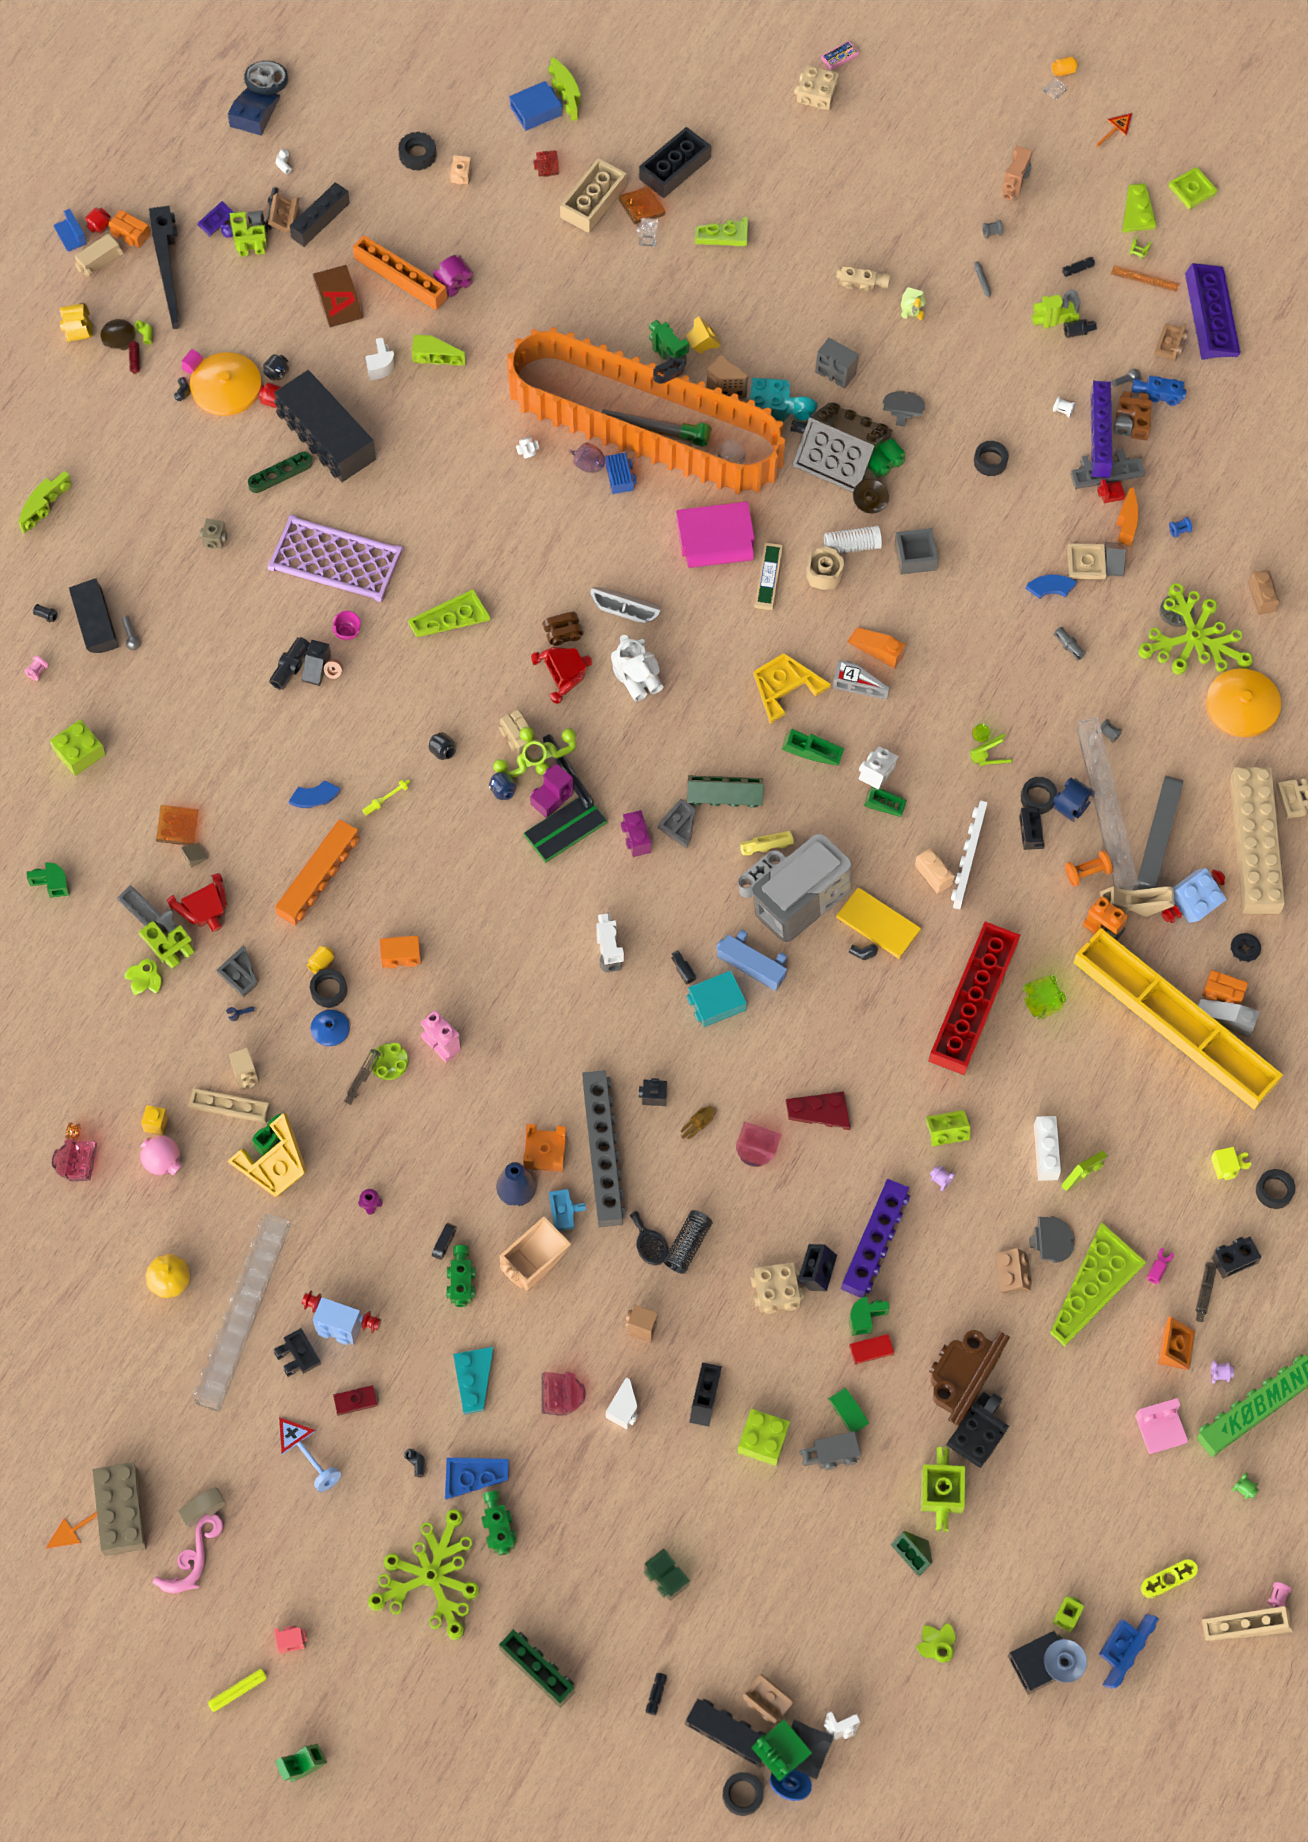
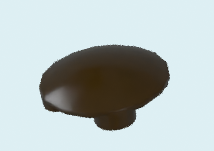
M116 319L109 321L103 326L100 336L104 346L127 350L129 342L135 339L136 332L130 322Z

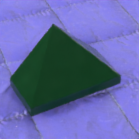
M903 1531L891 1544L918 1576L933 1563L929 1541Z

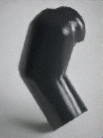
M185 377L178 379L180 388L174 394V398L179 402L186 399L191 392Z
M406 1449L404 1458L414 1465V1476L424 1477V1456L415 1449Z

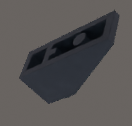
M702 1362L689 1423L710 1426L722 1366Z

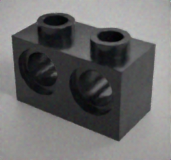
M1240 1237L1227 1247L1226 1245H1221L1215 1249L1212 1260L1223 1279L1259 1263L1262 1257L1251 1237L1245 1239ZM1240 1249L1247 1250L1249 1255H1243ZM1222 1257H1228L1231 1263L1224 1262Z

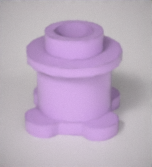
M943 1165L940 1168L936 1166L930 1173V1176H932L930 1181H935L941 1186L940 1190L943 1192L954 1179L955 1173L952 1172L950 1174L944 1169Z
M1216 1360L1212 1361V1383H1215L1216 1380H1226V1382H1229L1230 1378L1234 1377V1368L1230 1366L1229 1362L1217 1364Z

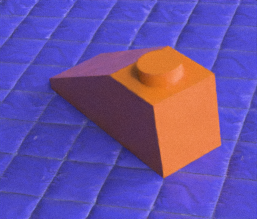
M857 627L848 639V643L894 669L904 656L906 644L890 635Z

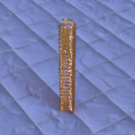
M1114 265L1111 274H1116V276H1121V278L1124 276V278H1129V280L1131 278L1132 280H1137V282L1140 280V283L1145 282V284L1156 285L1159 288L1164 287L1167 290L1172 289L1175 292L1180 284L1179 282L1177 285V282H1172V280L1169 282V280H1164V278L1161 280V277L1156 278L1154 276L1153 278V275L1148 276L1146 274L1145 276V273H1137L1134 270L1129 271L1127 269L1126 271V268L1122 267L1121 269V266L1118 269L1116 265Z

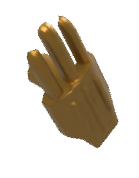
M711 1106L700 1108L681 1129L682 1133L693 1124L681 1138L684 1139L695 1128L697 1129L687 1139H691L700 1130H703L713 1120L716 1110Z

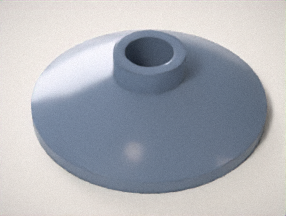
M1062 1639L1055 1641L1048 1647L1044 1656V1665L1048 1674L1053 1679L1063 1683H1070L1078 1680L1083 1675L1087 1666V1658L1079 1644L1071 1640ZM1062 1659H1066L1068 1661L1067 1666H1063L1061 1664Z

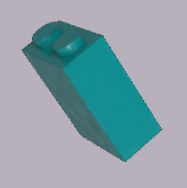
M731 970L688 987L687 1001L690 1006H694L695 1018L698 1023H702L703 1027L746 1011L747 1002Z

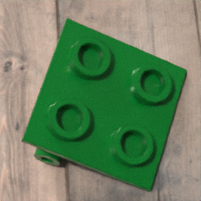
M785 1720L781 1721L765 1736L758 1739L757 1743L751 1747L778 1781H781L812 1754Z

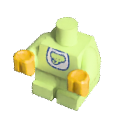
M909 287L906 289L901 302L903 311L901 316L903 318H907L909 315L917 316L919 320H923L924 312L919 311L921 306L926 304L922 291Z

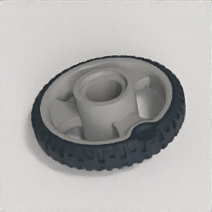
M259 61L246 69L244 82L247 88L254 93L271 95L280 92L286 87L288 73L277 62ZM280 73L282 75V79L279 83L275 82L274 74Z

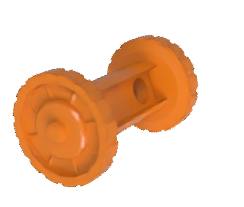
M1105 850L1099 851V858L1074 866L1072 862L1065 864L1067 877L1073 887L1079 885V879L1100 871H1104L1106 875L1112 874V863Z

